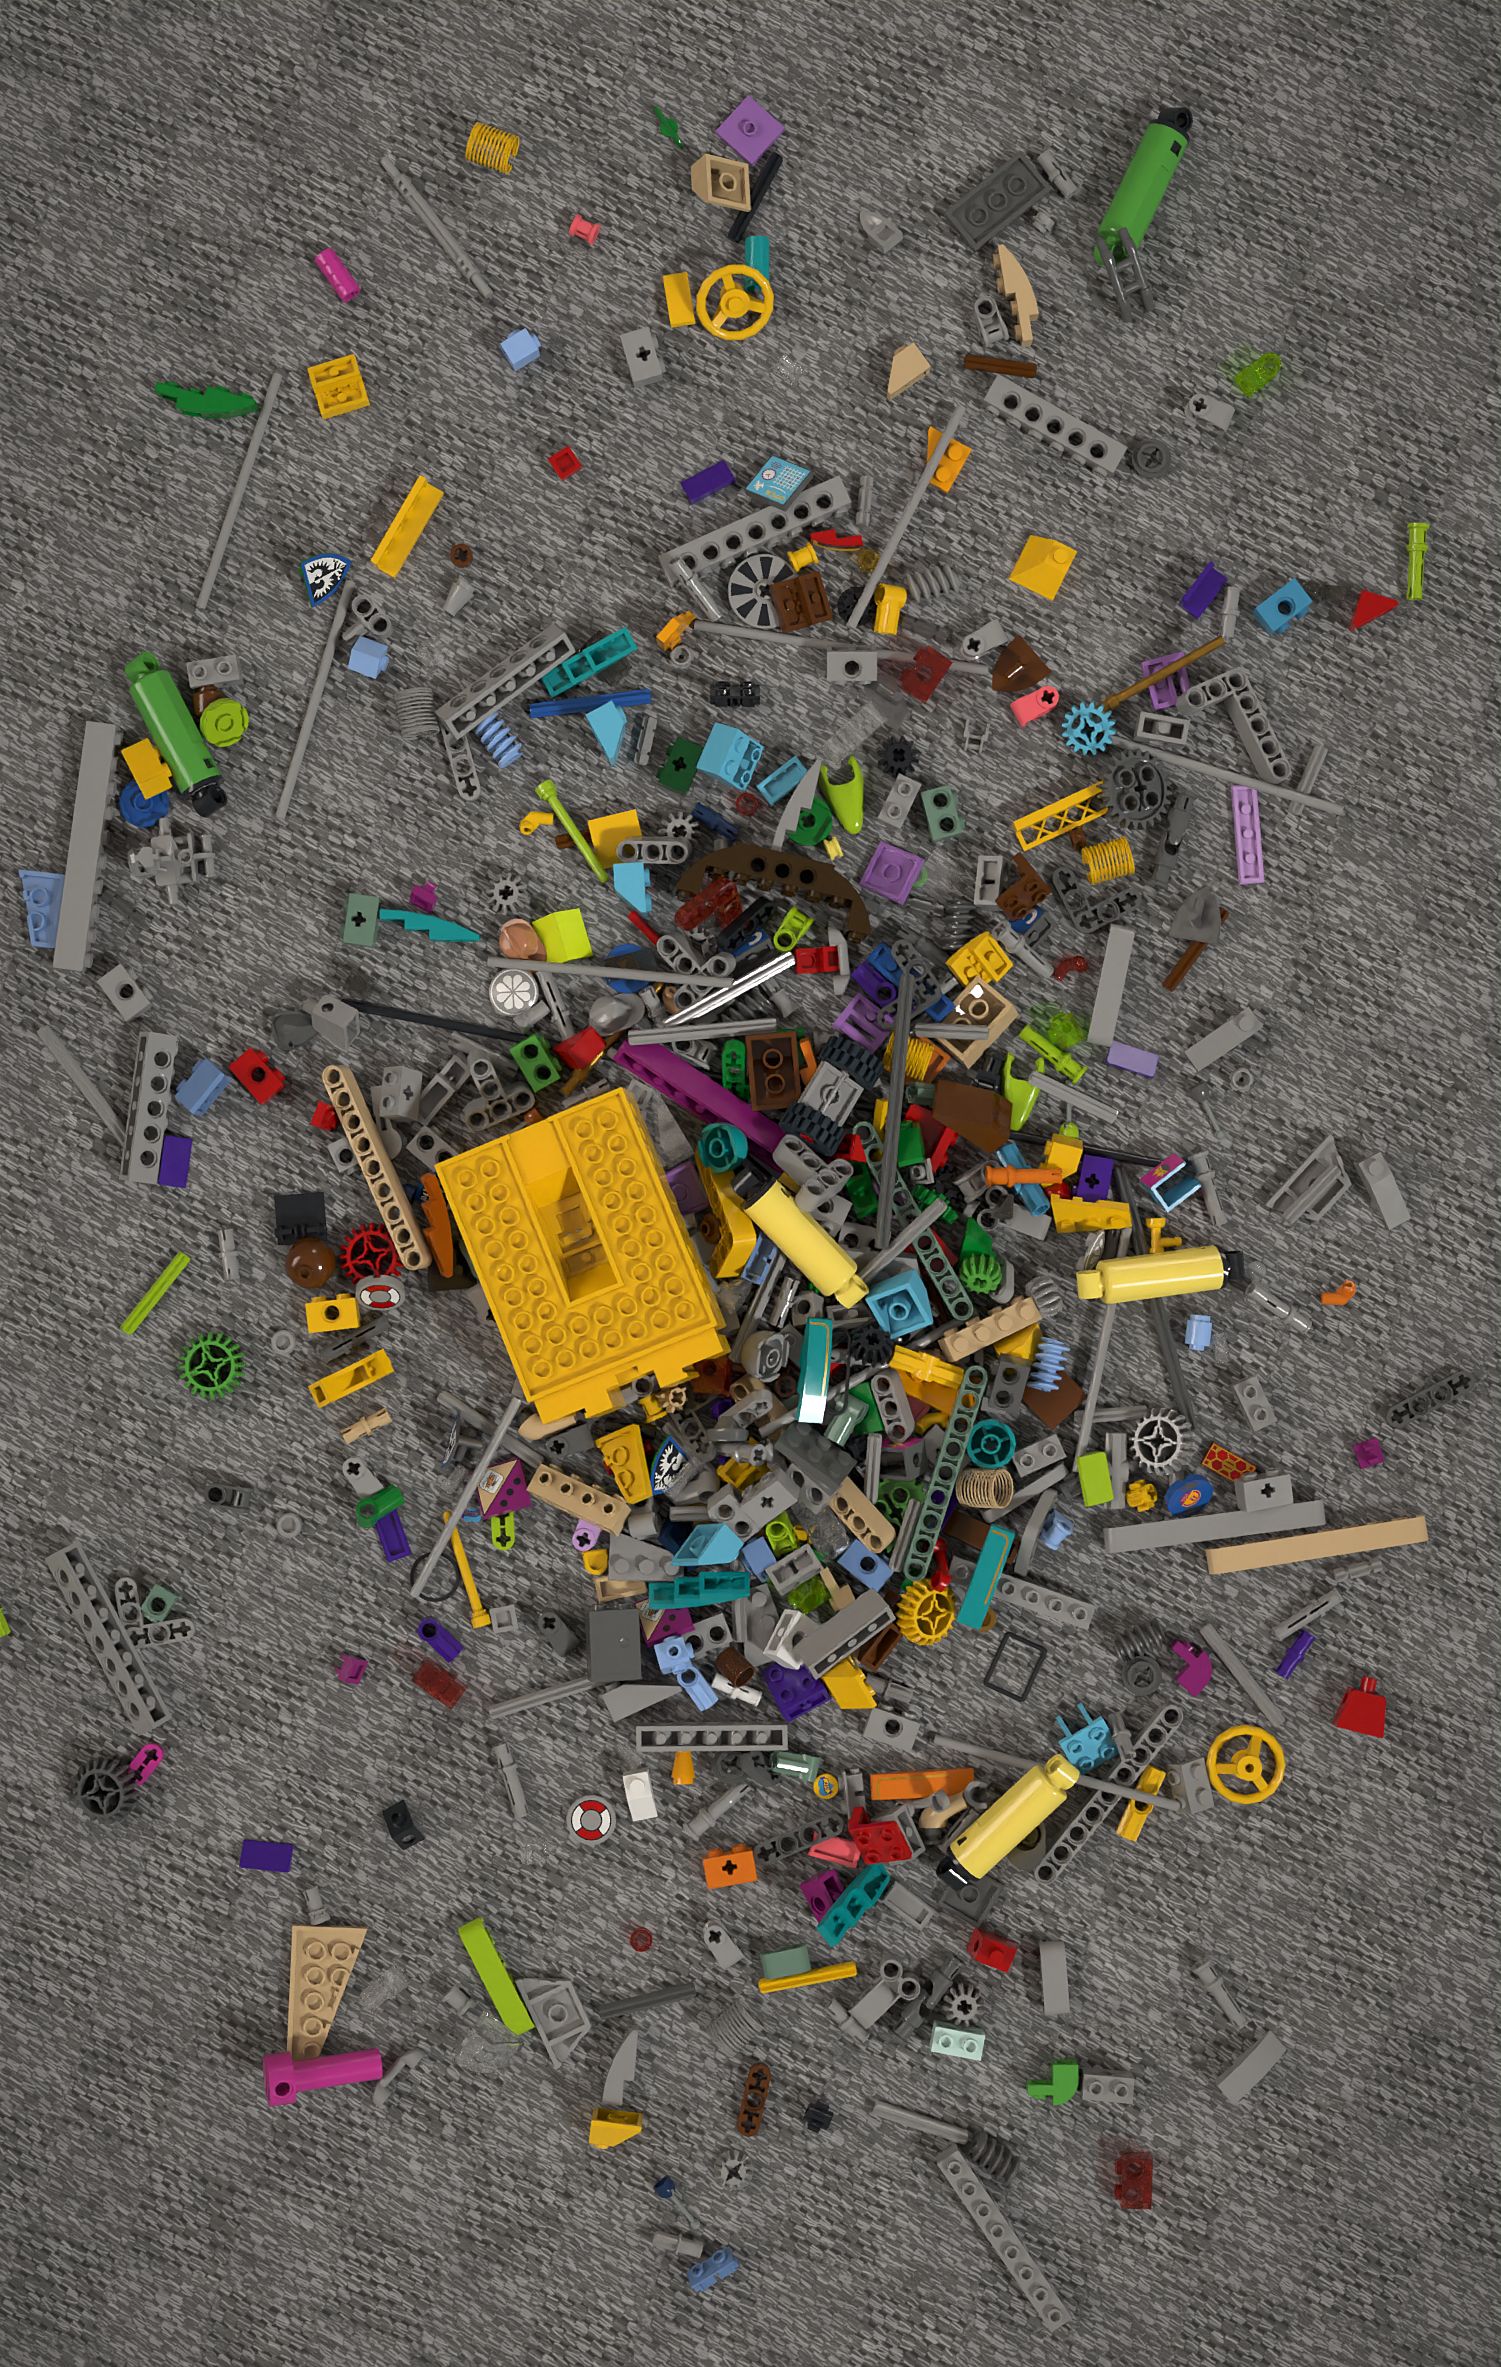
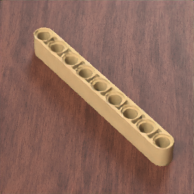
M345 1065L327 1066L322 1073L323 1083L401 1261L409 1270L427 1268L432 1262V1253L350 1068ZM336 1071L340 1073L338 1082L335 1080ZM347 1093L350 1096L348 1105L345 1102V1095ZM356 1116L360 1119L359 1127L355 1125ZM366 1139H368L370 1142V1147L368 1150L365 1148L364 1145ZM376 1161L380 1165V1170L378 1173L375 1171L374 1168ZM386 1184L390 1187L389 1195H386L384 1191ZM396 1207L400 1210L399 1218L394 1213ZM406 1229L410 1233L409 1241H407L404 1236ZM416 1252L420 1256L419 1264H417L414 1259V1255Z
M746 1373L730 1386V1395L738 1403L754 1390L766 1389L770 1392L771 1390L762 1381ZM773 1393L772 1409L754 1421L759 1428L789 1412ZM791 1423L767 1436L774 1445ZM847 1476L841 1483L843 1486L832 1499L829 1506L868 1550L873 1553H880L896 1538L895 1529Z
M1416 1515L1415 1518H1395L1389 1522H1383V1520L1370 1522L1364 1526H1358V1524L1344 1526L1338 1530H1334V1528L1319 1530L1318 1533L1309 1534V1532L1293 1534V1537L1287 1538L1285 1536L1268 1538V1541L1255 1540L1244 1542L1243 1545L1219 1546L1220 1548L1218 1549L1206 1548L1209 1574L1228 1573L1428 1541L1425 1515Z

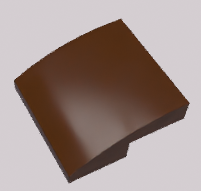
M820 571L769 585L783 634L833 619Z
M1064 1370L1056 1371V1374L1062 1377L1061 1380L1053 1381L1059 1387L1058 1390L1044 1392L1027 1386V1383L1035 1381L1029 1378L1022 1396V1400L1051 1431L1087 1398V1395Z

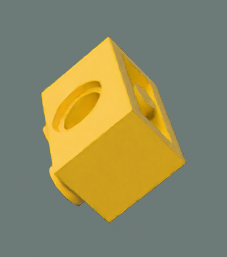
M351 1293L336 1295V1300L327 1301L326 1296L311 1298L312 1303H305L308 1333L361 1327L358 1301L355 1297L351 1298ZM332 1305L336 1306L339 1310V1316L335 1320L330 1319L327 1315V1310Z

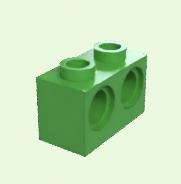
M538 1032L509 1049L534 1092L561 1078L563 1075L561 1070L564 1069L560 1060L557 1057L553 1058L548 1049L551 1046L544 1035L540 1036ZM526 1045H535L538 1048V1055H528ZM539 1067H549L551 1076H541L538 1071Z

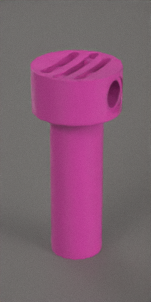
M374 2048L292 2061L289 2051L264 2055L263 2077L268 2106L274 2107L295 2103L296 2092L382 2079V2061L379 2049Z

